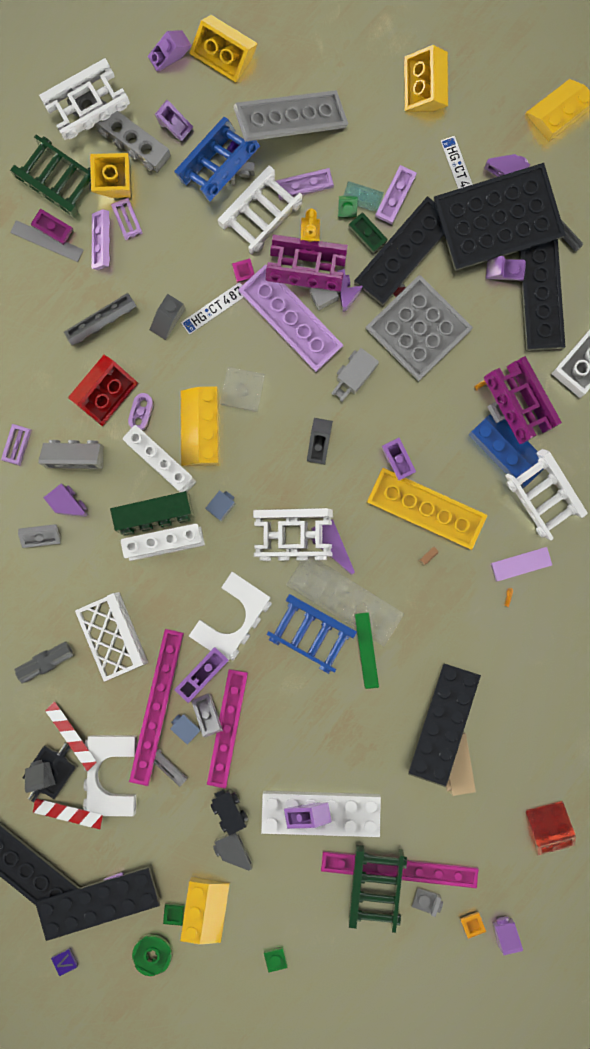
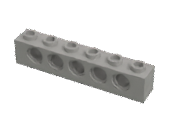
M91 91L75 99L81 111L86 106L97 103ZM68 98L66 101L68 103V106H70L72 103ZM101 99L103 105L107 104L104 100ZM76 111L72 113L75 116H78ZM118 111L111 114L105 121H99L94 124L103 137L111 138L118 148L126 149L130 157L134 160L138 158L149 171L154 170L158 173L171 156L166 146ZM117 127H121V128H122L121 131H119V132H114V129H115V128H117ZM131 138L137 139L134 143H128ZM145 149L152 150L149 154H143Z

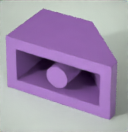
M512 154L488 159L484 169L499 177L528 168L531 164L528 163L526 158Z
M328 802L311 803L284 809L287 829L316 828L332 822Z
M500 917L496 922H492L497 944L503 955L523 951L517 928L512 918Z

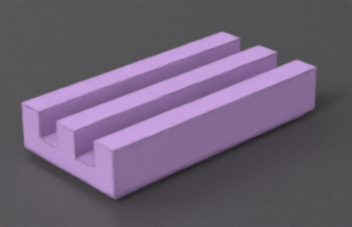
M129 198L111 204L125 240L131 236L135 237L136 234H142ZM125 203H127L131 216L134 220V223L137 228L136 230H133L132 225L130 223V220L123 205ZM120 206L130 232L126 233L116 207Z
M12 424L1 460L21 466L32 430ZM16 429H18L19 431L12 450L11 457L7 458ZM23 431H24L25 434H24V437H23V440H22V444H21V447H20V450H19L17 459L15 460L16 453H17V450H18V447H19V444H20V441H21V438H22V434H23Z

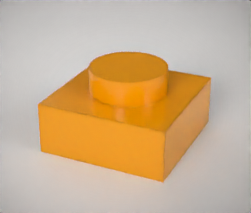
M479 912L460 918L468 939L486 932Z

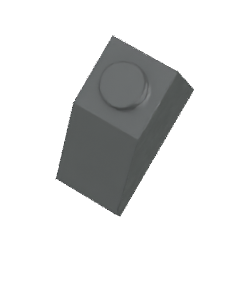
M167 294L157 309L149 330L166 340L186 309L184 303Z
M314 418L307 461L320 464L326 463L333 421Z
M35 761L30 763L31 767L25 769L26 793L56 785L49 762Z
M238 832L230 836L226 834L215 840L213 848L217 857L221 856L222 861L248 871L252 869V862Z

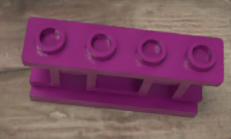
M273 234L270 256L278 257V262L267 263L266 281L341 291L343 273L335 272V265L345 267L348 245L324 241L308 242L301 240V238ZM284 255L294 256V259H293V258H286V257H283V256H284ZM298 260L316 262L315 269L297 266ZM321 260L330 261L332 264L322 263ZM282 265H288V266H292V268H285V267H281V266H282ZM319 270L330 271V274L320 273Z
M526 356L509 364L507 369L510 374L504 376L500 368L484 376L487 386L519 444L537 436L533 429L537 425L542 433H545L562 423ZM514 378L517 379V381H518V383H519V385H520L519 387H518V385L516 384ZM505 382L508 383V385H509V387H510V389H511L510 391L508 390V388H507ZM518 392L521 393L528 406L524 410L515 396ZM532 411L535 412V414H536L538 420H536V418H535V416L533 415ZM523 415L526 416V418H527V420H528V422H529L528 425H527V423H526V421H525Z

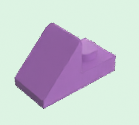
M168 100L155 113L159 125L166 127L179 141H182L193 128L189 121Z
M504 256L489 260L487 262L486 279L524 280L526 261L505 259Z
M345 269L337 270V272L343 273L340 299L342 312H345L361 293L363 286L347 287L351 286L350 277L345 274Z
M400 438L382 446L386 460L390 463L398 480L416 472Z

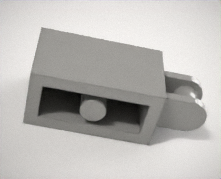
M362 348L358 352L355 350L348 358L350 362L347 366L342 365L337 372L339 384L331 394L337 395L341 402L350 392L355 395L379 364L378 360ZM342 385L347 388L346 392L340 389Z

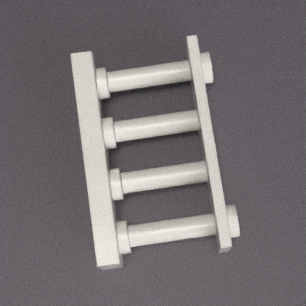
M270 165L218 219V224L222 229L225 230L227 227H232L250 243L248 249L251 255L255 251L259 252L264 246L263 242L293 211L296 212L303 204L300 192L294 198L275 181V170ZM266 186H270L289 203L282 212L262 195V190ZM253 199L258 200L276 216L269 225L249 208V204ZM240 213L246 214L263 230L257 238L253 237L236 221V217Z
M541 449L536 453L539 457L538 463L517 478L510 474L505 475L508 480L507 486L512 492H516L537 525V533L542 538L545 537L552 540L554 539L550 533L552 528L570 515H577L583 518L588 513L551 453ZM541 469H546L549 473L548 478L525 494L520 485ZM556 484L559 489L557 494L535 509L530 500L550 485ZM560 500H566L568 504L567 509L544 524L540 515Z

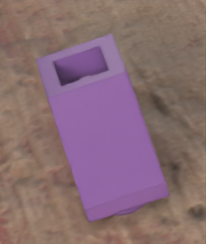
M183 30L167 31L149 53L148 58L156 71H161L181 59L192 45Z
M61 483L43 497L57 514L80 517L88 515L85 511L87 507L81 500L77 501L73 495L76 493L69 485L65 486Z

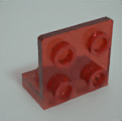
M562 801L526 811L538 856L575 846L576 835Z

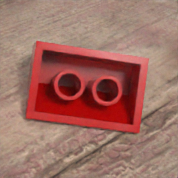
M104 354L69 395L68 399L103 426L138 382L114 360Z

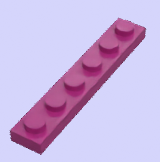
M228 670L219 717L223 731L216 733L207 785L226 788L247 681V672Z

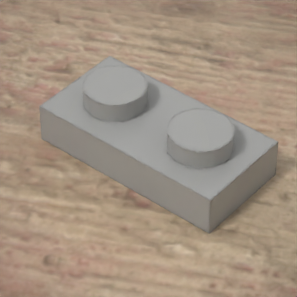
M57 524L18 529L22 548L60 544L61 538Z
M208 693L191 701L203 737L206 738L223 731L211 694Z

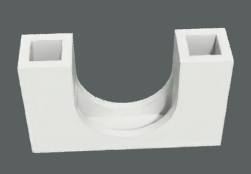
M231 572L221 588L239 599L244 605L246 618L243 626L234 633L223 634L202 620H199L189 637L210 651L216 647L228 660L234 661L240 652L237 648L241 643L243 645L250 637L248 634L251 627L256 628L261 620L259 615L262 611L266 613L272 603L269 601L271 597Z
M137 735L88 736V740H85V746L97 763L87 771V779L84 780V791H87V799H84L83 809L103 816H134L136 814V794H114L108 792L99 782L98 771L102 762L109 757H135Z

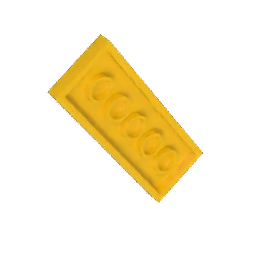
M382 468L367 501L370 505L469 550L473 549L488 516L407 478L398 480L394 472Z

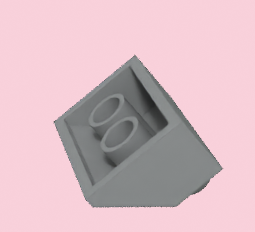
M49 440V443H43L39 464L45 468L103 469L104 446L94 440L87 441V444H81L77 440H68V443H60V440Z

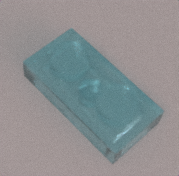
M348 181L343 196H358L357 206L377 212L384 192Z

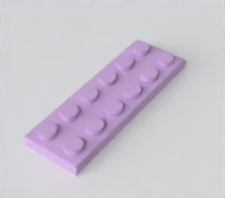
M265 264L238 289V292L301 358L317 372L343 348V344L284 283L266 281L267 265Z

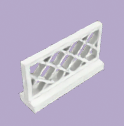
M119 592L112 593L105 598L75 610L104 682L148 663ZM106 601L110 607L107 615L99 612L101 604ZM86 610L94 612L91 622L84 620L82 612ZM97 614L106 617L103 627L94 624ZM109 619L117 624L115 633L106 629ZM92 627L101 630L98 640L91 637ZM104 632L113 635L110 645L101 642ZM117 637L124 641L122 650L113 647ZM99 645L109 648L105 658L98 654ZM112 650L121 653L117 663L108 659ZM124 655L131 658L132 666L125 667L121 665ZM107 662L116 666L114 673L107 676L105 671Z

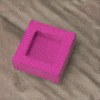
M250 258L232 263L236 282L249 279L255 274Z

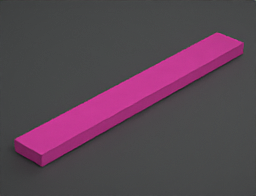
M164 630L129 779L131 783L149 786L184 636L182 632Z
M323 851L321 872L353 875L355 854ZM407 860V867L402 871V880L477 888L479 868ZM367 863V865L363 864V871L366 874L396 877L397 866Z

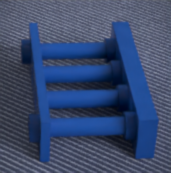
M223 117L174 171L180 181L186 186L191 180L202 186L200 190L208 201H211L260 147L257 140L245 142L244 138L235 133L236 130L226 117ZM228 139L239 144L233 153L222 147ZM216 153L227 159L220 167L210 161ZM204 166L214 172L208 181L197 175Z
M289 594L286 599L289 603V608L275 633L273 634L268 631L269 641L276 645H279L281 642L320 664L319 669L329 674L332 671L335 673L336 669L332 667L335 658L345 640H348L349 637L354 639L357 631ZM301 609L306 612L304 615L306 617L292 642L289 643L282 639L281 636L295 611ZM317 618L322 621V628L307 653L298 648V645L312 620L314 621ZM335 628L339 631V637L327 659L323 662L314 656L328 631Z

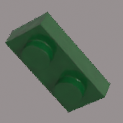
M363 212L348 225L373 254L388 241Z

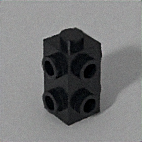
M224 788L215 792V797L212 798L210 806L214 814H218L221 819L219 824L224 833L227 832L230 836L246 828V821L249 819L244 810L241 811L238 806L240 800L236 792L232 793L230 789L225 791Z

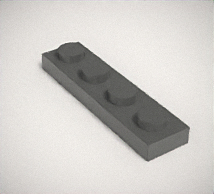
M126 293L64 331V334L71 345L80 343L85 337L98 332L103 326L113 323L121 315L129 313L136 307V304L129 293Z

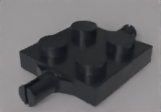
M64 742L59 751L44 745L33 762L42 760L43 763H50L56 785L31 792L28 799L32 802H35L40 793L46 794L55 800L77 768L65 756L71 748L68 743Z

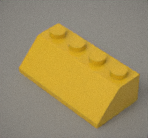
M195 387L181 390V466H219L218 387Z

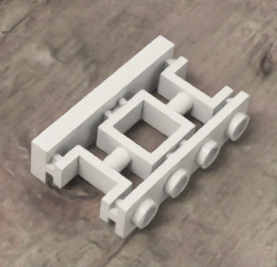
M106 58L39 95L49 114L57 109L64 121L56 126L64 140L76 137L79 132L92 128L95 123L108 119L111 114L124 110L130 104L123 88L114 93L108 81L115 76ZM101 79L105 86L95 91L92 83ZM91 91L97 103L81 111L75 99ZM109 93L113 100L103 105L100 97ZM68 97L72 104L62 109L58 102ZM76 111L80 119L70 124L67 116Z
M136 425L123 437L128 446L179 492H188L196 483L184 468Z
M328 508L253 510V518H256L254 526H264V545H254V549H256L254 557H260V561H271V557H278L280 561L290 560V557H296V560H308V557L315 556V560H327V556H332V544H322V525H332L333 510ZM300 518H323V521H315V531H308V522L300 521ZM263 519H286V521H278V532H271V522H263ZM285 526H301V544L285 545ZM271 539H278V549H286V552H263V549H271ZM308 539H316V548H323V552H300V549H308Z
M198 524L121 539L124 558H129V561L205 546L201 526L198 527Z

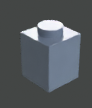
M219 490L205 509L222 522L235 505L234 497L227 491L223 493Z
M178 714L171 722L173 726L170 729L187 745L201 731L199 725L187 714L182 716Z

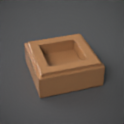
M432 547L418 561L422 565H426L438 554V550Z

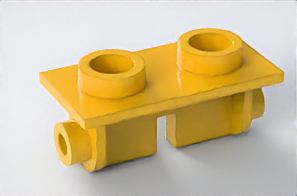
M312 208L306 211L305 218L301 217V240L308 242L320 241V219H317V212Z

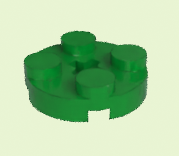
M148 934L136 943L132 952V960L137 971L150 977L166 971L172 959L171 945L159 935ZM155 951L157 959L149 960L147 952Z

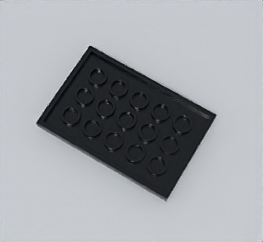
M544 163L434 196V202L455 271L566 236Z

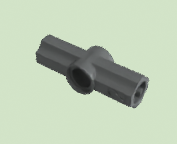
M67 641L49 651L45 650L32 657V660L15 668V674L21 684L40 674L43 675L56 668V665L73 657V651Z

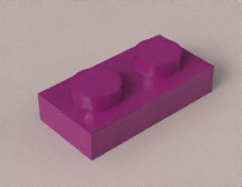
M41 208L31 222L32 227L62 245L65 244L73 231L71 226Z

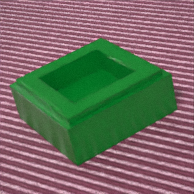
M165 903L163 924L183 926L185 904Z

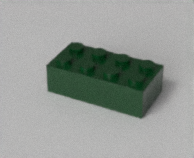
M187 491L110 508L114 530L123 536L133 535L136 530H142V532L151 531L153 526L158 525L161 528L172 526V522L176 521L180 524L191 521L190 518L194 517L190 495Z

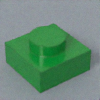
M339 196L338 217H357L358 196Z
M283 947L264 951L268 973L288 968Z

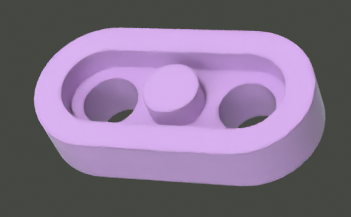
M140 393L134 398L128 418L131 428L136 425L137 419L142 420L140 425H136L141 430L147 427L153 408V400L148 394ZM142 401H147L145 407L141 406Z

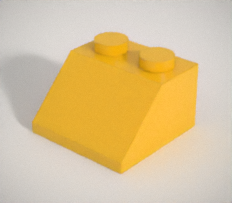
M128 153L90 154L91 192L110 198H131Z

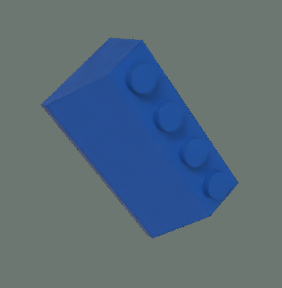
M490 414L469 434L506 474H510L515 478L538 463L539 457L536 454L538 451L528 441L519 444L506 419L496 423ZM543 469L520 485L522 489L538 476Z

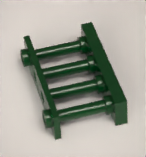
M36 134L34 138L39 145L24 167L21 166L19 168L13 165L10 172L16 179L75 218L78 214L75 202L91 181V168L86 169L54 147L48 138L44 136L41 138ZM47 150L54 157L40 176L33 178L30 176V170L43 152ZM60 160H62L69 167L54 188L51 187L49 189L45 186V181ZM78 171L84 175V178L71 196L64 199L60 196V191L74 172Z
M356 845L348 920L349 928L357 929V922H361V920L391 923L392 933H396L397 926L401 924V914H398L402 871L407 867V857L404 856L403 849H399V855L396 858L368 855L367 852H364V845ZM375 863L397 866L396 877L366 874L363 871V864ZM371 882L395 885L394 896L364 893L361 890V884ZM369 901L393 904L392 915L362 912L359 909V903Z

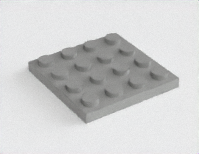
M419 275L365 329L419 382L473 327Z

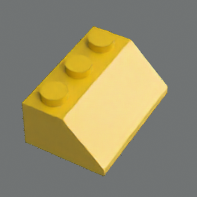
M209 15L201 20L189 54L234 82H237L252 60L258 43L213 15Z
M432 45L405 56V111L434 112L448 107V52Z
M569 79L528 110L526 115L547 141L550 142L590 111V90L586 85Z
M191 877L180 941L195 944L221 943L230 883Z

